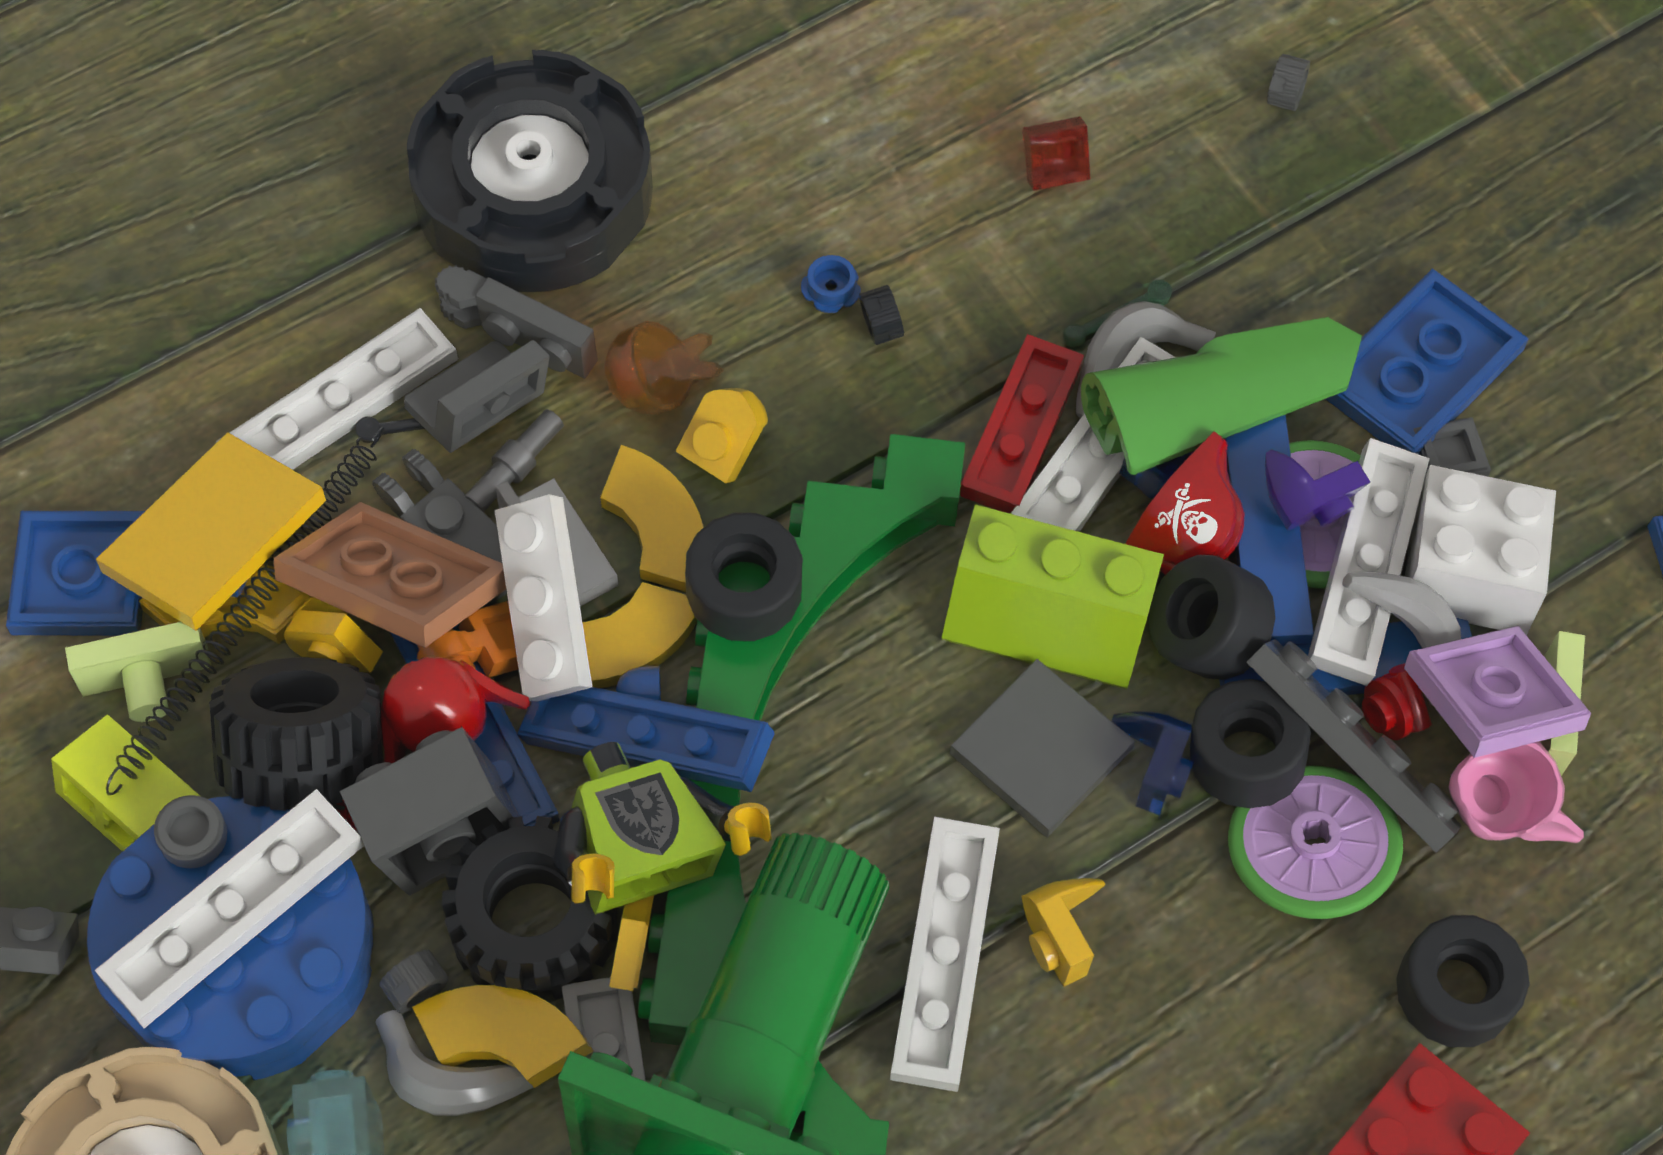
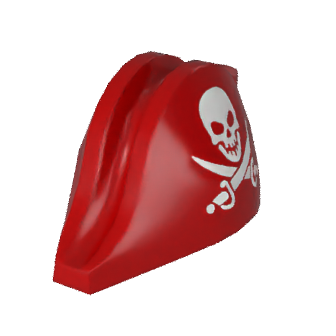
M1215 431L1167 480L1143 512L1125 543L1130 546L1164 554L1160 572L1164 575L1179 562L1196 555H1214L1226 559L1235 550L1241 539L1245 514L1242 502L1229 481L1227 472V441Z

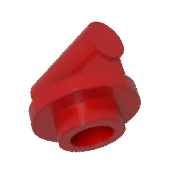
M1405 663L1392 667L1388 671L1389 673L1372 680L1364 689L1362 711L1367 723L1374 731L1382 733L1392 740H1400L1410 733L1423 731L1432 725L1422 690L1404 669Z

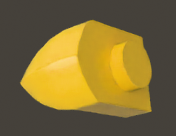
M725 388L708 392L704 395L675 452L722 482H734L762 429L768 423L766 409L760 399L749 390Z
M312 596L296 611L284 632V638L289 648L301 657L337 660L338 663H347L358 667L359 672L371 673L383 653L347 615V612Z
M1080 878L1055 881L1022 896L1024 912L1028 924L1033 931V934L1029 935L1032 951L1044 971L1049 972L1054 969L1063 987L1087 976L1094 957L1092 950L1069 910L1103 888L1105 883L1102 879Z

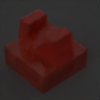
M1080 116L1023 128V151L1026 162L1027 181L1034 191L1090 180L1088 129Z

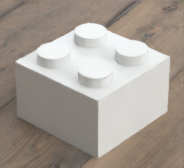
M1430 465L1424 479L1409 538L1405 577H1410L1424 583L1440 594L1456 618L1468 620L1469 624L1497 630L1519 626L1527 636L1547 594L1556 491Z

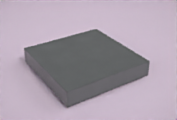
M1036 659L951 745L950 755L1048 838L1133 749L1135 741L1042 662Z

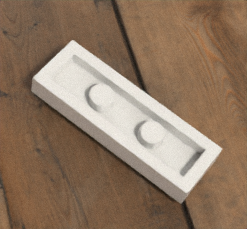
M548 494L495 510L522 694L528 696L529 701L538 702L592 688L563 497Z

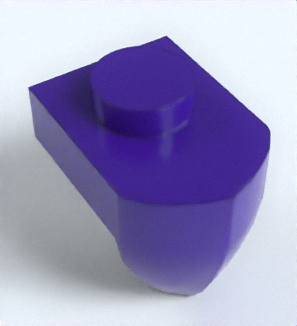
M1273 449L1266 452L1265 476L1268 495L1274 510L1287 531L1316 518L1321 527L1336 521L1355 508L1350 498L1371 483L1358 461L1313 480L1305 468L1293 458Z

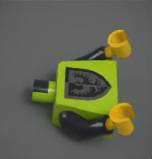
M608 742L596 746L583 757V764L591 781L585 782L577 788L571 809L560 819L553 863L572 886V902L575 904L584 903L585 892L587 891L591 907L596 915L713 876L726 845L724 840L731 842L732 851L735 855L739 856L747 854L751 850L750 837H758L766 842L772 840L769 812L765 806L759 803H743L734 807L720 801L688 778L679 777L672 765L664 760L659 759L630 768L620 744Z

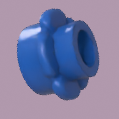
M826 255L816 259L810 265L807 276L801 282L803 297L807 301L814 302V307L824 313H837L843 306L851 307L859 298L861 288L857 284L859 276L853 265L845 258L836 255ZM833 284L837 288L835 290H828L825 286Z

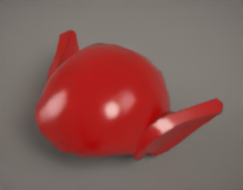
M423 657L418 661L409 662L392 676L383 695L381 726L385 762L394 763L404 758L407 749L415 752L417 745L423 739L440 731L449 730L453 732L463 727L473 741H475L482 733L485 724L486 702H495L525 710L530 706L529 697L499 684L463 660L459 662L444 657Z

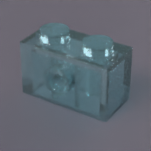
M328 1070L312 1075L310 1078L311 1083L292 1085L294 1118L287 1120L289 1155H385L382 1114L365 1076L354 1077V1073L348 1070Z

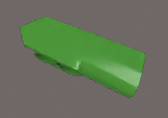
M1329 317L1223 335L1207 342L1193 355L1085 374L1081 384L1083 411L1104 453L1109 455L1123 452L1128 472L1131 475H1136L1196 450L1213 431L1223 438H1227L1346 391L1362 335Z

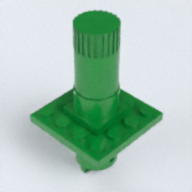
M784 833L782 836H777L696 1019L689 1024L666 1079L653 1074L650 1083L631 1076L633 1069L625 1062L611 1055L593 1052L589 1059L570 1051L558 1081L571 1154L841 1155L839 1150L832 1145L813 1137L800 1136L797 1142L789 1138L814 1080L816 1063L889 891V881L885 880V874L880 873L879 868L869 863V860L865 857H860L853 850L841 847L838 843L826 841L824 838H816L808 834L799 835L798 833H792L791 835Z

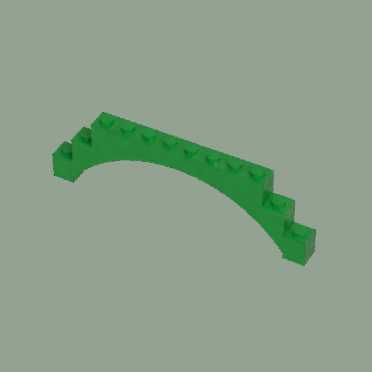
M890 434L888 456H875L871 488L807 481L804 504L792 503L789 532L794 536L803 557L801 602L792 620L777 633L756 641H731L710 632L697 619L695 646L705 647L702 668L693 666L690 668L686 705L761 721L771 693L794 652L821 616L858 578L904 544L937 525L955 527L965 442ZM737 562L728 565L719 573L720 583L735 592H752L761 589L770 580L769 572L764 567L752 562ZM689 779L720 801L734 807L740 805L741 790ZM724 840L726 845L713 876L669 890L665 914L653 913L648 953L659 954L656 977H643L638 1007V1018L649 1020L651 1042L681 1045L689 1024L696 1019L746 906L741 883L739 855H735L732 851L731 842ZM818 1060L814 1068V1080L794 1126L796 1128H803V1133L792 1131L789 1139L797 1142L800 1136L813 1137L832 1145L839 1150L841 1155H886L889 1121L870 1119L831 1078Z

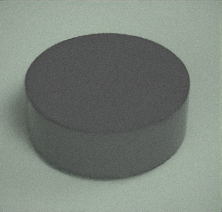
M188 795L176 798L163 807L155 820L154 837L162 854L169 862L182 868H198L212 862L222 852L227 841V826L220 810L213 802L201 796Z

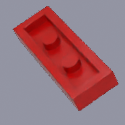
M1026 335L963 477L960 487L961 497L1011 514L1016 506H1020L1023 496L1033 482L1081 371L1084 360L1083 354L1032 335Z

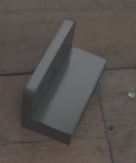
M534 340L513 353L507 350L500 342L492 341L407 394L404 400V408L449 453H452L543 394L550 355Z

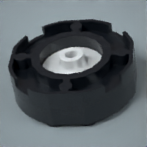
M532 50L533 60L511 61L494 65L493 55L457 70L417 112L407 140L409 179L419 224L429 244L440 257L453 265H457L459 268L463 267L465 271L471 270L485 278L489 277L517 292H545L563 289L582 283L602 273L613 264L645 226L652 202L653 184L650 144L644 127V116L633 96L622 84L579 58L547 50Z

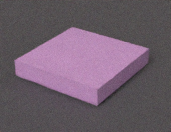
M1519 626L1410 651L1404 666L1407 673L1474 758L1585 730L1591 712Z

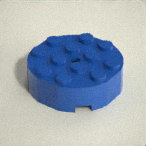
M231 796L216 797L208 800L218 807L227 826V841L222 852L212 862L198 868H182L172 864L164 857L156 843L154 825L111 862L96 890L90 909L87 927L88 957L92 975L101 996L117 1019L144 1047L180 1050L182 1058L203 1061L218 1069L223 1067L235 1077L251 1075L254 1080L285 1072L303 1063L354 1015L366 992L372 973L370 962L374 923L367 897L350 858L146 1028H143L95 972L100 965L291 810H271L270 807L251 806L244 803V797L243 799H235Z

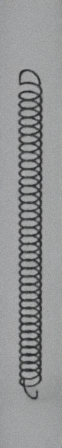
M381 427L373 438H358L356 441L357 446H352L350 454L344 456V463H339L337 471L331 473V480L325 481L323 491H326L335 502L343 504L345 500L338 492L328 489L327 484L332 482L341 493L351 495L350 488L344 483L334 480L333 476L338 473L342 480L350 486H358L354 477L340 471V466L345 465L351 474L358 478H364L363 471L357 466L347 463L346 459L351 456L358 466L363 469H370L369 462L363 457L353 454L352 451L358 448L365 458L376 461V455L370 449L359 446V442L362 439L374 441L370 445L371 448L374 447L382 436L384 427ZM361 449L372 454L374 459L367 456ZM355 457L365 462L368 467L360 464ZM349 466L358 470L361 473V475H358L355 472H353L349 468ZM343 475H345V476L349 477L350 479H352V480L355 482V484H353V483L349 482L348 480H346V479L343 477ZM336 483L342 485L348 492L343 491ZM330 492L336 494L342 501L336 499ZM326 499V502L330 503L336 510L330 508L325 503L322 504L328 510L338 512V507L332 501ZM320 507L318 508V510L325 513L329 518L324 517L317 510L315 511V513L320 518L326 521L332 520L331 515L326 510ZM312 515L307 519L314 527L318 529L321 527L315 524L310 518L316 520L322 526H324V523L321 520ZM302 524L300 526V528L307 535H310V533L304 527L308 528L312 532L315 531L312 527L306 524ZM293 533V536L296 538L298 542L300 541L298 536L302 537L303 539L305 538V536L300 533ZM288 540L284 542L289 548L291 545L296 544ZM281 547L271 555L272 558L264 562L265 567L258 569V576L253 577L251 585L244 588L245 595H239L237 598L238 604H233L230 607L231 613L224 614V622L217 623V631L211 632L209 635L210 640L203 642V650L196 651V659L189 660V668L181 671L182 678L175 679V687L168 688V697L160 699L161 706L154 707L152 710L153 716L146 717V726H140L138 728L139 735L131 737L132 745L124 746V755L116 757L118 767L114 769L106 784L108 796L114 795L123 786L120 784L114 792H109L110 782L119 769L128 777L135 780L138 779L133 771L121 766L119 758H127L135 767L145 770V766L139 760L128 756L127 748H134L142 757L152 760L150 753L134 744L133 740L135 738L142 739L145 744L154 750H160L157 743L142 735L141 729L147 728L160 740H167L165 734L149 725V719H156L162 727L169 731H174V727L168 721L157 717L155 711L162 709L173 720L181 721V717L176 712L164 707L163 700L168 699L181 711L188 712V707L181 701L172 698L170 691L177 690L187 701L196 702L193 695L178 688L177 682L182 680L195 692L203 693L202 688L195 682L186 679L184 673L191 671L201 682L205 684L210 683L206 675L192 669L191 663L198 662L207 672L217 674L216 669L209 663L200 660L198 654L204 652L216 664L224 665L222 658L206 650L205 645L212 643L222 654L226 656L231 655L227 647L213 641V634H219L231 646H238L237 641L233 637L220 632V625L225 624L232 633L239 637L245 636L239 627L228 623L226 617L232 615L242 626L246 628L252 627L246 618L234 613L233 608L239 606L246 615L253 619H258V614L250 607L241 604L240 599L246 597L256 608L260 610L265 609V605L259 599L247 594V589L253 588L264 600H272L271 595L267 591L254 586V580L260 579L263 585L271 591H279L278 586L274 582L261 577L260 573L262 570H266L275 579V575L271 573H275V571L268 568L267 563L269 561L274 562L273 558L276 552L282 553L284 551L281 550ZM266 582L273 585L276 589L270 587ZM258 590L265 593L269 598L262 595ZM251 599H253V600H255L256 602H258L262 607H260L259 605L255 604ZM245 609L251 611L255 616L247 612ZM238 618H240V619H242L243 621H245L248 625H246L245 623H243V622H242L241 620H239ZM231 627H233V628H235L236 630H238L241 634H239L238 632H236V631H235L234 629H232Z

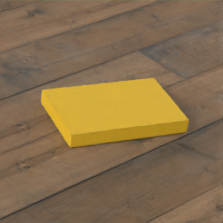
M227 432L96 558V561L103 574L197 631L326 501L320 485Z

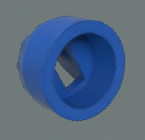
M645 666L628 670L619 678L616 692L661 701L660 666Z

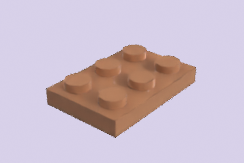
M362 502L351 507L273 558L275 580L424 648L506 590L503 563Z

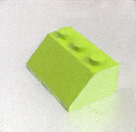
M974 505L956 571L941 639L1029 664L1038 659L1051 670L1127 690L1164 554Z

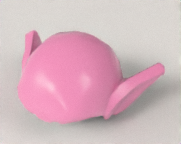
M1540 742L1476 758L1470 753L1457 765L1451 774L1449 791L1453 803L1459 810L1458 814L1462 821L1478 838L1489 841L1519 837L1528 841L1549 840L1578 843L1584 838V831L1561 811L1564 802L1565 785L1556 761Z

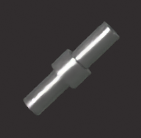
M545 409L516 441L509 439L493 455L491 459L494 465L465 494V497L484 512L497 498L495 489L497 485L508 481L509 484L511 482L520 483L536 466L535 457L564 427L562 420L551 410Z

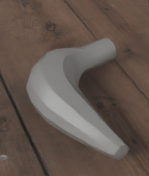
M1142 301L1129 304L1114 311L1100 325L1088 346L1078 387L1076 415L1079 418L1084 415L1081 402V384L1085 374L1118 368L1140 337L1151 343L1170 342L1198 351L1207 342L1215 338L1216 332L1185 321L1175 312L1158 303Z
M1379 572L1348 573L1343 578L1342 585L1399 618L1413 632L1421 648L1461 639L1460 625L1445 599L1428 585L1410 577Z
M397 1010L383 1013L376 1019L375 1023L386 1049L387 1071L390 1084L399 1098L416 1109L432 1115L460 1116L489 1109L533 1088L517 1068L508 1064L462 1068L442 1065L428 1059L420 1052L409 1034L402 1014L397 1012Z

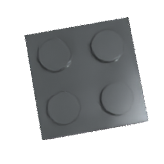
M463 727L453 732L445 730L426 737L417 745L415 752L394 763L384 762L367 768L357 776L356 783L340 791L371 861L409 896L446 877L451 864L461 866L462 861L459 850L468 840L477 847L482 844L481 830L494 824L498 833L510 829L508 818L519 817L496 767Z

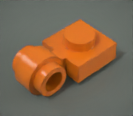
M508 601L478 609L460 623L458 627L460 631L453 630L452 628L425 648L417 645L419 648L418 660L423 657H444L459 662L463 660L474 669L476 668L473 663L478 661L489 678L519 669Z

